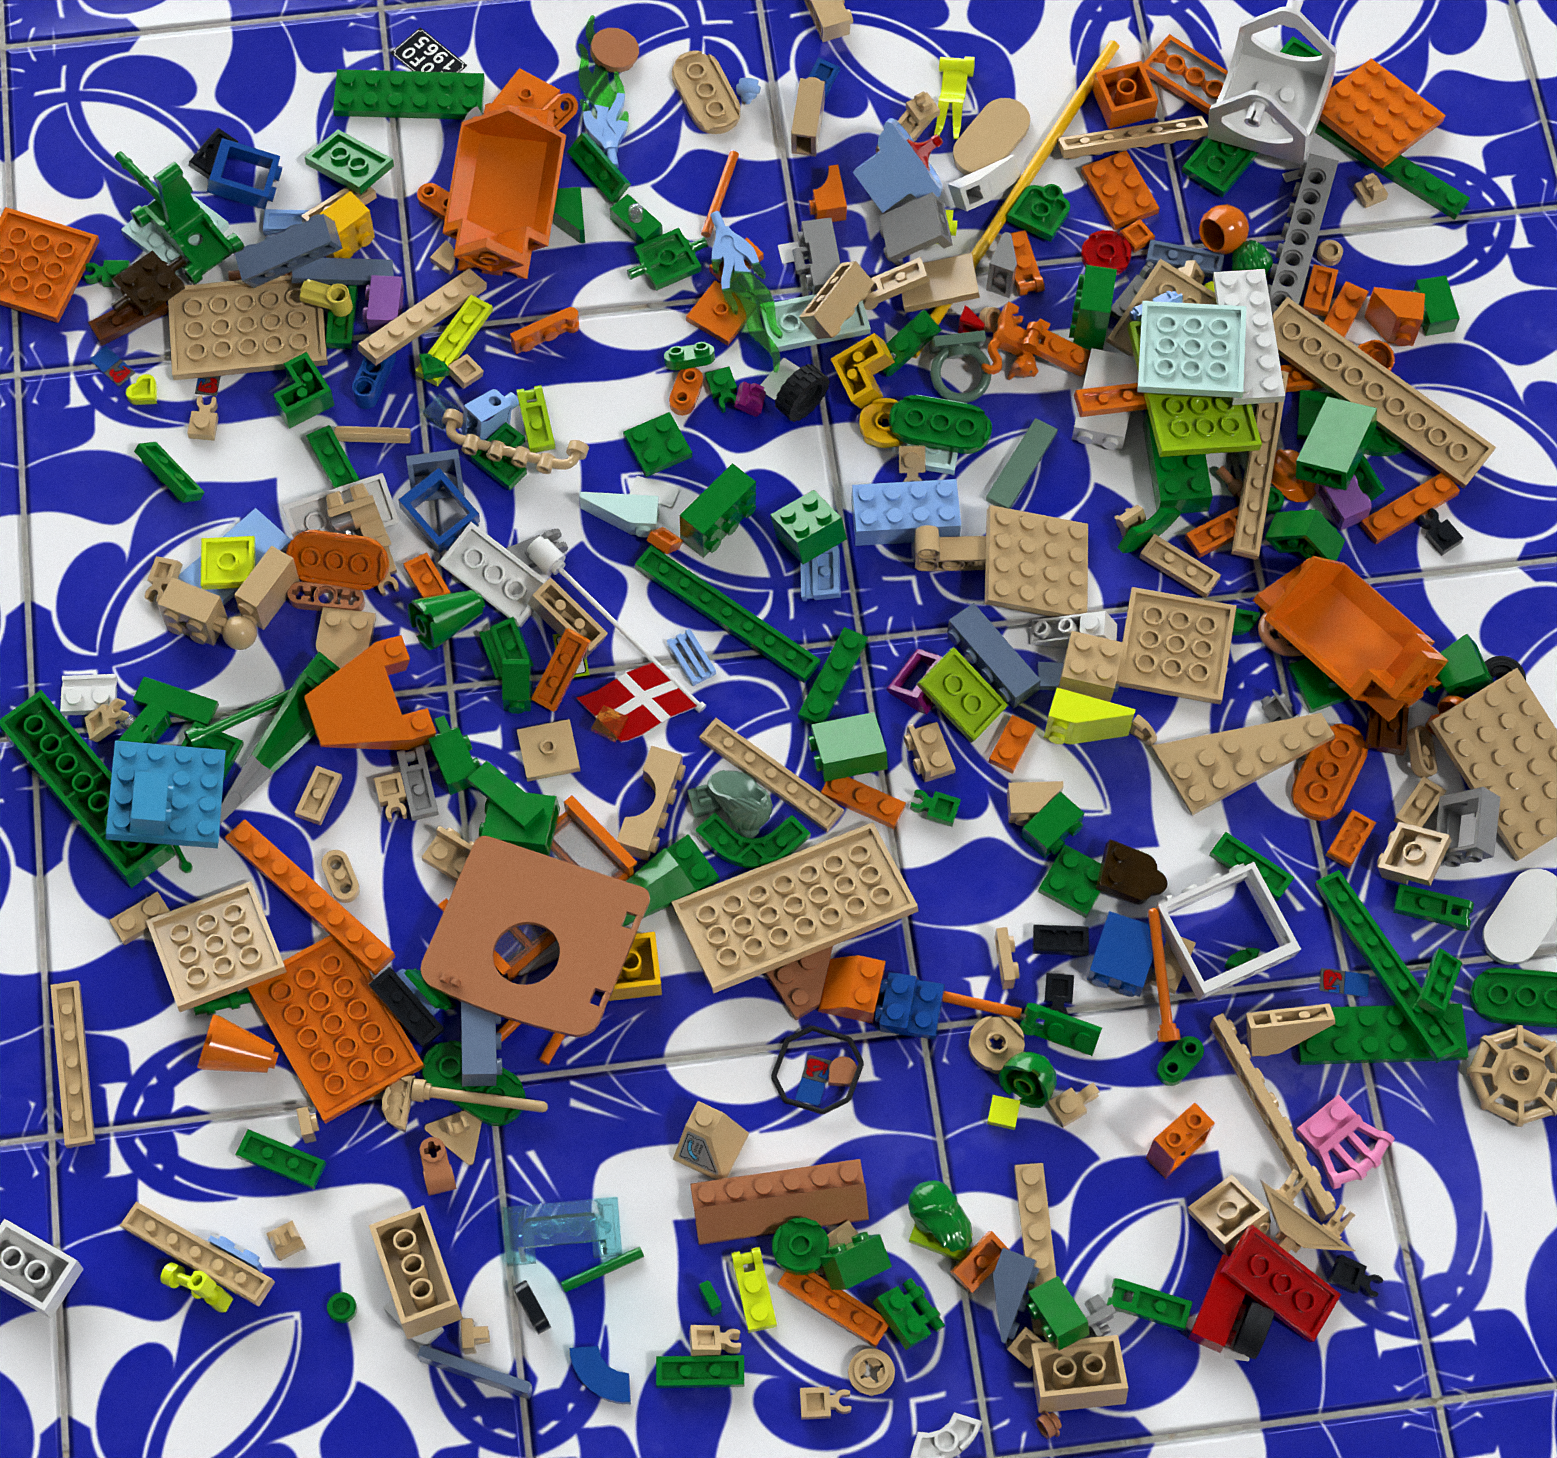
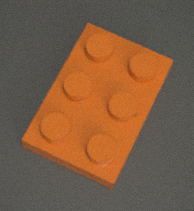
M1127 150L1082 167L1081 173L1113 230L1159 213L1160 208Z

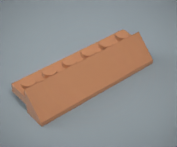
M860 1159L690 1184L699 1245L775 1234L781 1225L793 1218H808L816 1221L822 1227L843 1224L848 1220L850 1223L869 1220L866 1185Z

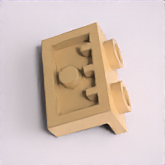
M935 722L916 729L913 724L908 725L904 742L907 750L913 751L915 771L918 775L922 774L924 782L955 773V765L938 723Z
M438 826L436 829L437 836L422 855V861L457 882L474 842L470 841L468 843L461 839V835L452 828L445 829Z

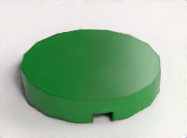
M808 1218L788 1220L787 1223L781 1225L776 1230L772 1239V1253L776 1263L785 1272L793 1275H808L818 1271L823 1266L820 1257L829 1253V1238L825 1230L822 1229L819 1223Z

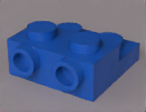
M889 972L888 980L882 979L880 995L884 996L883 1006L877 1005L875 1021L880 1022V1031L936 1040L945 984L917 980V977L913 975Z

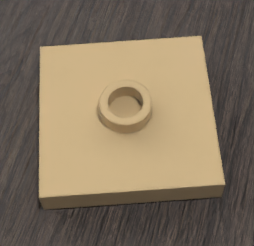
M570 719L517 729L527 782L580 771Z

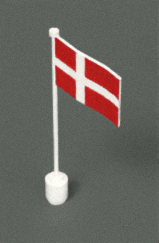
M539 536L528 546L529 558L545 574L550 575L553 573L556 575L560 572L651 662L626 672L597 691L576 697L621 743L627 742L646 734L674 716L694 708L698 713L705 709L706 704L704 702H699L563 569L566 565L564 563L566 556L549 539Z

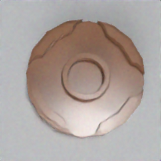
M606 28L594 35L590 45V54L599 67L601 65L609 72L621 73L631 69L637 61L639 45L636 39L627 31L619 28Z

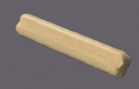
M336 426L334 429V434L338 441L410 443L411 430L409 428Z

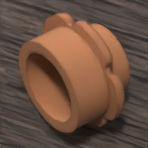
M1042 1411L1041 1416L1035 1419L1039 1431L1046 1439H1050L1054 1435L1058 1437L1060 1435L1058 1429L1062 1427L1059 1418L1053 1412L1049 1414L1047 1411Z

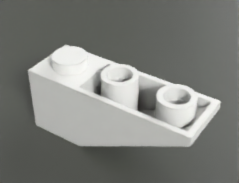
M1011 155L948 183L955 207L969 211L992 200L1017 182L1021 175L1015 156Z
M1106 611L1035 619L1031 623L1030 644L1033 646L1067 649L1071 631L1115 641L1117 639V623Z

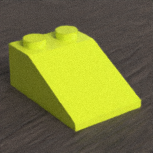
M1057 688L1049 712L1044 738L1049 739L1055 744L1065 743L1071 745L1128 736L1136 709Z

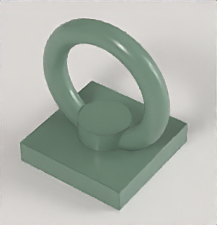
M985 330L934 336L928 344L929 353L936 354L931 364V381L936 391L946 400L969 403L981 397L987 390L991 381V374L983 372L982 369L979 384L967 393H956L949 390L941 379V367L946 358L955 359L971 355L978 361L980 367L983 363L990 365L988 358L980 350L986 341Z

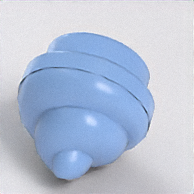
M740 78L739 84L736 85L737 94L741 96V99L746 104H750L752 99H755L757 94L760 93L761 87L758 85L759 80Z

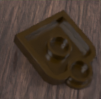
M1109 839L1105 844L1096 885L1097 890L1136 905L1143 904L1150 896L1160 895L1166 890L1168 885L1167 879L1162 872L1157 870V863L1152 856Z

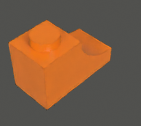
M838 165L828 166L827 180L820 188L813 189V200H809L810 215H815L816 219L832 218V222L846 220L847 204Z

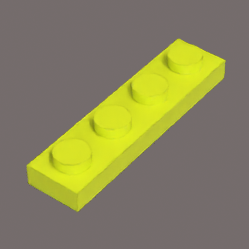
M470 295L427 354H431L432 357L444 361L447 367L458 360L493 312L492 305ZM420 363L415 372L416 376L424 379ZM445 376L426 381L438 387Z

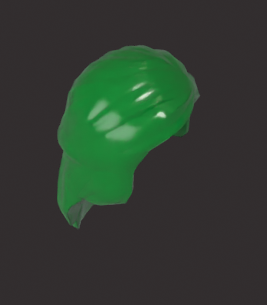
M936 1180L918 1184L909 1195L908 1208L911 1218L914 1219L921 1233H932L941 1243L942 1247H947L951 1252L963 1251L969 1248V1243H972V1226L963 1208L957 1202V1196L950 1191L946 1184Z

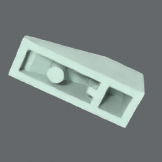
M580 492V507L582 510L631 535L648 537L651 531L658 528V496Z

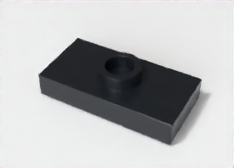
M217 128L190 159L188 166L209 179L221 139L224 138L237 143L238 141L220 128Z
M1033 925V954L1088 956L1089 927Z

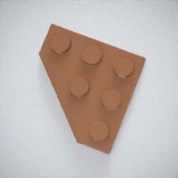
M833 946L764 973L795 1020L819 1007Z

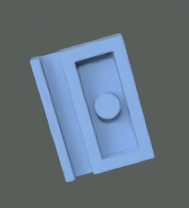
M838 546L831 548L805 564L800 562L801 597L803 601L813 598L815 600L841 598L840 552Z

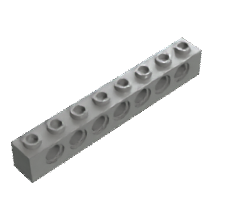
M1310 153L1307 163L1301 164L1298 176L1303 177L1302 182H1296L1292 195L1297 197L1296 203L1290 202L1287 217H1290L1291 221L1290 223L1285 222L1281 237L1285 238L1284 244L1279 243L1275 258L1280 260L1278 264L1273 263L1269 278L1274 279L1273 284H1267L1272 315L1278 309L1276 305H1281L1287 297L1299 305L1338 160Z

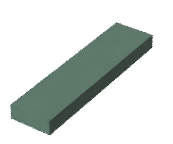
M1037 418L1034 419L986 496L987 502L998 507L1012 508L1058 433L1057 428Z

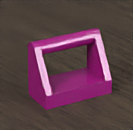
M916 649L888 686L887 691L918 712L927 715L934 706V703L917 685L912 691L901 687L921 661L930 666L925 673L926 675L942 656Z

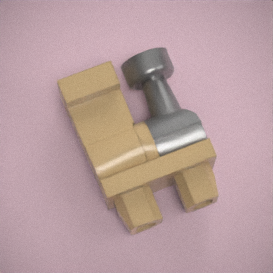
M363 483L349 488L354 501L346 504L343 502L340 491L326 495L328 506L326 512L335 532L353 535L352 531L360 529L362 536L378 541L383 547L391 546V541L383 525L373 495L369 496Z

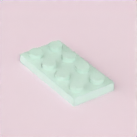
M817 294L760 305V313L771 353L870 334L871 328L863 300L854 308V314L844 321L840 327V332L835 337L817 339L799 318Z

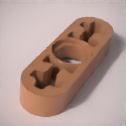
M296 582L287 591L290 604L297 609L322 611L323 607L362 611L365 607L362 591L347 587ZM303 591L304 596H302L299 600L296 599V595H299V592ZM312 592H314V602L311 601V597H313ZM324 593H331L334 596L333 600L326 604L321 603L319 597ZM338 595H341V597H342V599H340V603H341V604H338V603H339ZM352 597H356L357 601H354L353 605H349L348 601Z

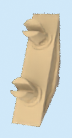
M1293 1169V1172L1281 1188H1276V1190L1260 1180L1276 1226L1279 1229L1275 1238L1279 1240L1278 1245L1289 1253L1290 1250H1293L1297 1253L1301 1246L1310 1249L1355 1251L1340 1240L1342 1238L1340 1234L1352 1218L1356 1216L1350 1211L1341 1219L1346 1207L1340 1204L1328 1223L1320 1225L1294 1205V1198L1306 1182L1309 1181L1303 1176L1293 1186L1299 1174L1298 1171Z

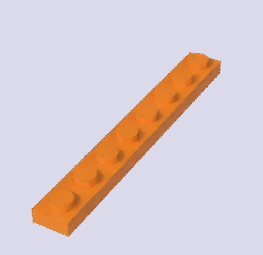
M244 819L225 836L229 845L375 976L395 958L394 952L247 820Z

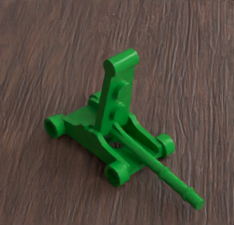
M122 151L116 153L115 159L121 164V167L126 169L137 180L138 184L155 199L148 206L144 205L141 207L138 205L130 211L131 216L141 228L151 222L184 258L188 265L182 268V271L191 284L196 285L203 280L202 275L233 253L235 254L243 250L245 246L241 239L235 233L225 237L213 223L210 216L193 200L191 195L193 193L192 187L183 177V171L176 162H172L153 176L157 184L156 187L149 177L133 163L131 158H128ZM193 235H200L203 238L202 243L195 246L191 245L188 240Z

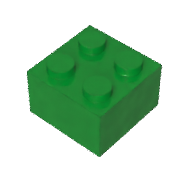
M815 490L770 514L776 537L802 564L809 562L847 540L842 517Z

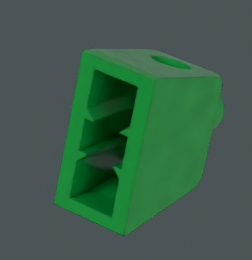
M1465 634L1440 652L1448 660L1447 664L1435 677L1441 684L1436 688L1428 686V689L1431 693L1445 688L1450 695L1461 697L1481 690L1493 683L1477 644L1468 634Z

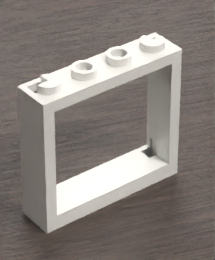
M1254 862L1246 866L1244 863L1237 864L1229 869L1230 873L1224 876L1217 873L1207 878L1204 885L1199 887L1196 884L1190 885L1181 891V895L1175 898L1172 895H1168L1165 899L1157 902L1156 909L1159 911L1162 933L1198 1001L1295 957L1301 950ZM1245 881L1280 947L1204 982L1169 914Z

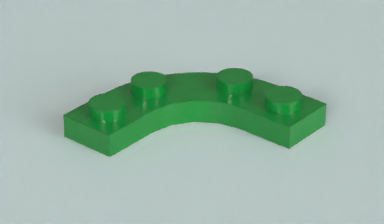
M713 813L695 829V834L717 856L730 864L744 868H758L789 856L811 837V833L793 815L787 818L773 832L761 838L751 839L742 837L733 831L716 813Z

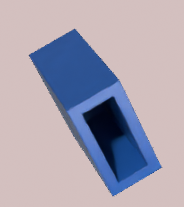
M1109 911L1087 980L1092 981L1094 985L1101 988L1111 987L1117 989L1121 994L1128 997H1140L1153 959L1149 924Z

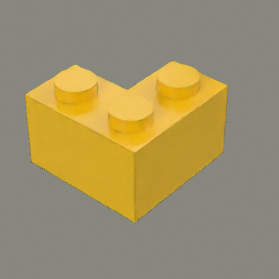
M873 333L831 358L852 403L863 409L865 406L867 407L872 404V401L883 397L873 375L895 363L885 341L878 335Z

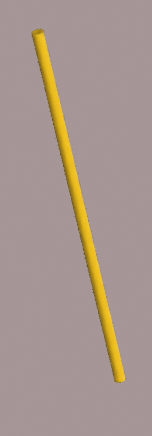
M1110 40L975 245L971 252L974 268L977 267L1004 226L1008 213L1023 191L1030 186L1058 143V138L1062 137L1092 91L1095 73L1105 70L1120 46L1116 41ZM952 304L934 308L930 316L938 325ZM923 348L920 351H918L912 358H917L923 350Z

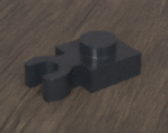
M1431 508L1428 512V516L1432 520H1426L1423 515L1419 516L1417 520L1418 525L1423 529L1429 530L1425 537L1441 556L1462 543L1464 539L1448 519L1441 523L1439 514L1435 509Z
M1046 973L1044 1002H1052V1006L1049 1009L1068 1015L1064 1003L1072 1004L1074 975Z
M1341 1254L1336 1258L1328 1282L1352 1294L1358 1293L1359 1288H1361L1365 1296L1374 1298L1379 1293L1370 1288V1282L1373 1281L1380 1284L1383 1283V1278L1376 1274L1365 1275L1367 1266Z

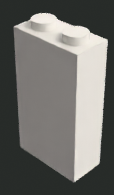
M1094 348L1091 349L1083 389L1137 383L1138 369L1134 357ZM1077 411L1072 440H1077L1082 444L1101 445L1111 450H1122L1131 411L1080 417L1079 411Z

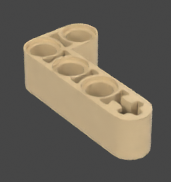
M925 525L918 527L915 530L914 537L915 568L920 571L985 570L986 536L939 537V529L935 526Z

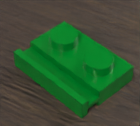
M514 617L489 627L490 629L485 632H479L495 678L498 681L502 680V659L530 660V667L534 666L518 622Z

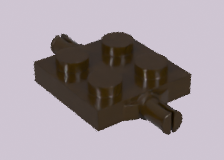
M152 250L112 278L113 284L122 293V297L112 303L111 307L118 313L127 305L138 309L144 317L185 289L184 282L175 272L186 265V261L180 255L168 264L162 261Z

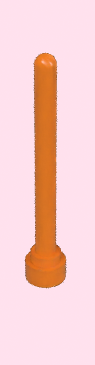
M1151 908L1148 911L1162 1023V1025H1159L1160 1030L1157 1031L1158 1042L1181 1040L1180 1030L1176 1028V1023H1173L1159 911L1156 908Z

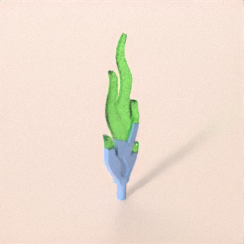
M594 15L590 16L586 25V38L589 45H591L595 35ZM580 43L578 45L581 54L578 76L580 88L597 113V119H594L589 105L584 99H581L580 106L583 111L584 126L589 136L602 148L604 154H607V157L618 168V147L626 134L629 123L627 111H624L620 120H618L625 101L624 86L617 71L614 72L616 91L614 92L609 82L608 71L605 70V67L601 65L599 67L596 63L592 74L589 70L588 51Z
M715 211L710 215L716 228V239L711 259L713 272L715 274L719 273V267L723 261L721 286L724 299L733 313L737 315L738 306L732 293L739 298L746 313L749 334L770 353L773 360L774 373H777L780 367L779 349L766 333L760 320L761 308L766 313L771 332L779 339L783 337V333L778 328L776 322L774 299L767 287L749 271L744 260L751 265L753 271L761 279L766 278L765 271L759 263L754 248L745 239L734 233L729 226H725L720 212Z

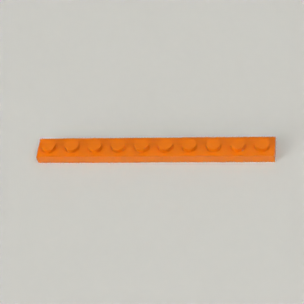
M1294 365L1280 366L1281 371L1289 372L1286 392L1322 388L1319 383ZM1138 383L1080 389L1074 393L1080 417L1147 409L1144 393L1137 392Z

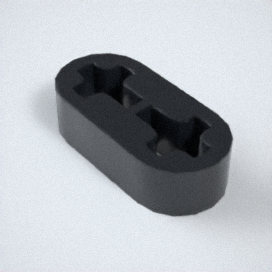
M524 1280L513 1286V1290L536 1333L539 1335L550 1329V1323L527 1281Z

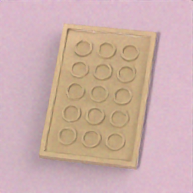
M291 275L280 276L256 288L251 287L242 280L185 285V289L168 300L173 379L183 380L285 369V362L305 352L308 353L315 366L328 365L324 308L302 302L299 296L303 283H291Z
M1518 668L1433 719L1428 724L1470 790L1485 787L1500 796L1497 832L1514 859L1518 861L1557 837V729Z

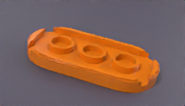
M306 530L291 540L286 554L294 559L299 579L307 583L369 590L382 583L389 571V558L384 547L378 541L365 536Z
M1340 723L1330 726L1335 734V738L1308 752L1291 790L1292 802L1295 808L1309 819L1317 821L1328 820L1335 817L1342 810L1366 760L1368 749H1365L1364 737L1360 731L1347 724Z

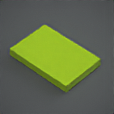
M954 647L916 684L970 742H974L1008 706Z

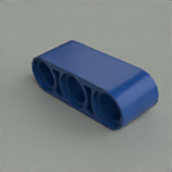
M396 352L377 365H374L368 358L364 357L352 385L355 402L358 407L370 409L376 405L396 361ZM373 370H379L376 373H370ZM364 391H369L367 394H361Z

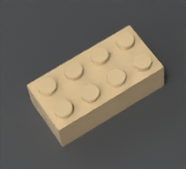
M424 1205L369 1225L407 1339L463 1319Z

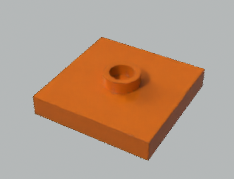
M519 68L492 103L543 109L561 92L560 89Z
M714 281L688 313L686 321L724 344L729 345L757 310V305L732 290L730 292H722L721 284Z

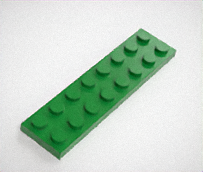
M1293 36L1280 51L1299 57H1317L1322 55ZM1207 137L1183 165L1182 173L1223 198L1259 155V152Z

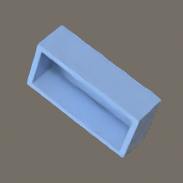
M957 479L852 485L851 503L855 546L914 543L915 530L925 525L937 527L939 529V537H960L961 517Z

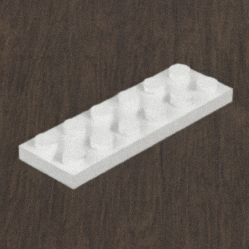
M1265 269L1214 272L1213 282L1217 305L1247 306L1243 398L1231 397L1232 405L1284 402L1285 392Z

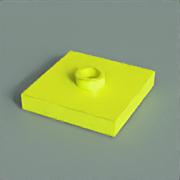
M255 536L201 538V588L203 590L240 588L255 568Z

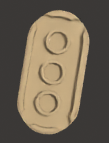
M689 51L680 55L672 68V80L694 124L700 130L710 134H722L732 130L740 119V103L717 59L710 54H702V51Z
M999 98L989 102L956 141L953 148L956 168L963 174L968 175L1008 157L1029 130L1030 114L1027 108L1021 102L1011 98Z

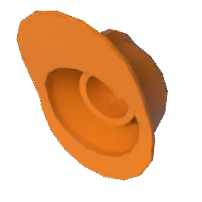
M1279 449L1275 455L1271 483L1290 501L1299 503L1311 500L1316 495L1314 490L1316 483L1296 479V460L1300 453L1291 449Z

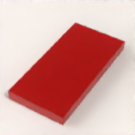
M1254 1225L1247 1227L1220 1272L1260 1305L1272 1309L1278 1319L1309 1343L1315 1341L1342 1295Z

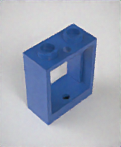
M222 138L209 178L207 192L265 210L267 202H273L277 189L273 187L274 180L279 181L283 169L282 166H278L280 156ZM228 157L270 169L264 191L222 178Z
M440 468L436 469L398 499L400 509L439 554L445 549L446 551L449 550L470 522L477 527L479 526L480 515L478 511ZM444 487L468 515L439 537L415 508Z

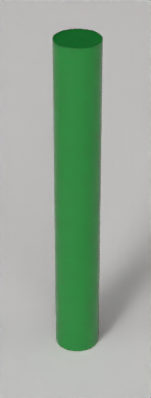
M639 1246L560 1282L566 1293L644 1257V1254Z

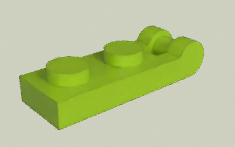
M542 385L534 386V389L524 391V388L517 389V398L530 452L537 453L555 449ZM536 399L535 402L527 403L528 400Z

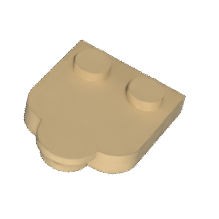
M323 607L316 639L317 653L321 652L341 669L371 646L376 614Z

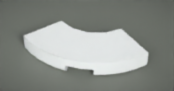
M954 1412L949 1423L942 1429L931 1433H917L910 1458H954L973 1442L979 1432L982 1421Z

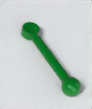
M173 845L182 863V871L190 873L193 870L192 864L186 860L179 845Z

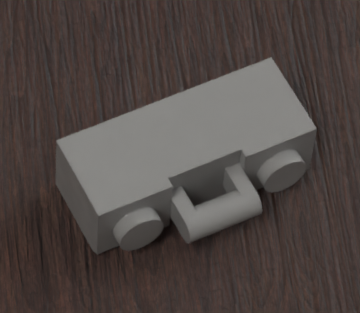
M832 218L802 221L801 232H797L800 248L792 250L796 273L799 275L807 274L805 275L807 290L812 289L813 295L820 291L840 265ZM804 257H809L810 264H805Z

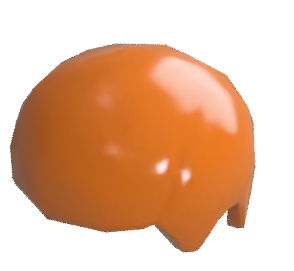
M1370 340L1358 346L1359 349L1391 371L1395 363L1394 351L1387 343L1380 340Z

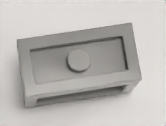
M1009 232L1002 234L989 263L986 285L987 291L1010 298L1013 291L1017 267L1012 235Z

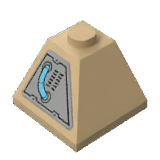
M697 1101L684 1127L673 1160L714 1180L726 1179L749 1136V1132L725 1113Z

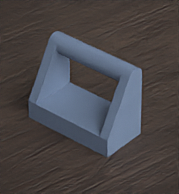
M458 449L406 456L411 489L416 486L415 477L430 475L440 468L443 473L456 471L457 489L465 496ZM442 488L425 501L453 497L445 488Z

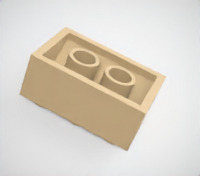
M1118 1335L1083 1338L1060 1351L1053 1342L1031 1344L1034 1389L1039 1413H1042V1411L1055 1412L1126 1404L1128 1383Z

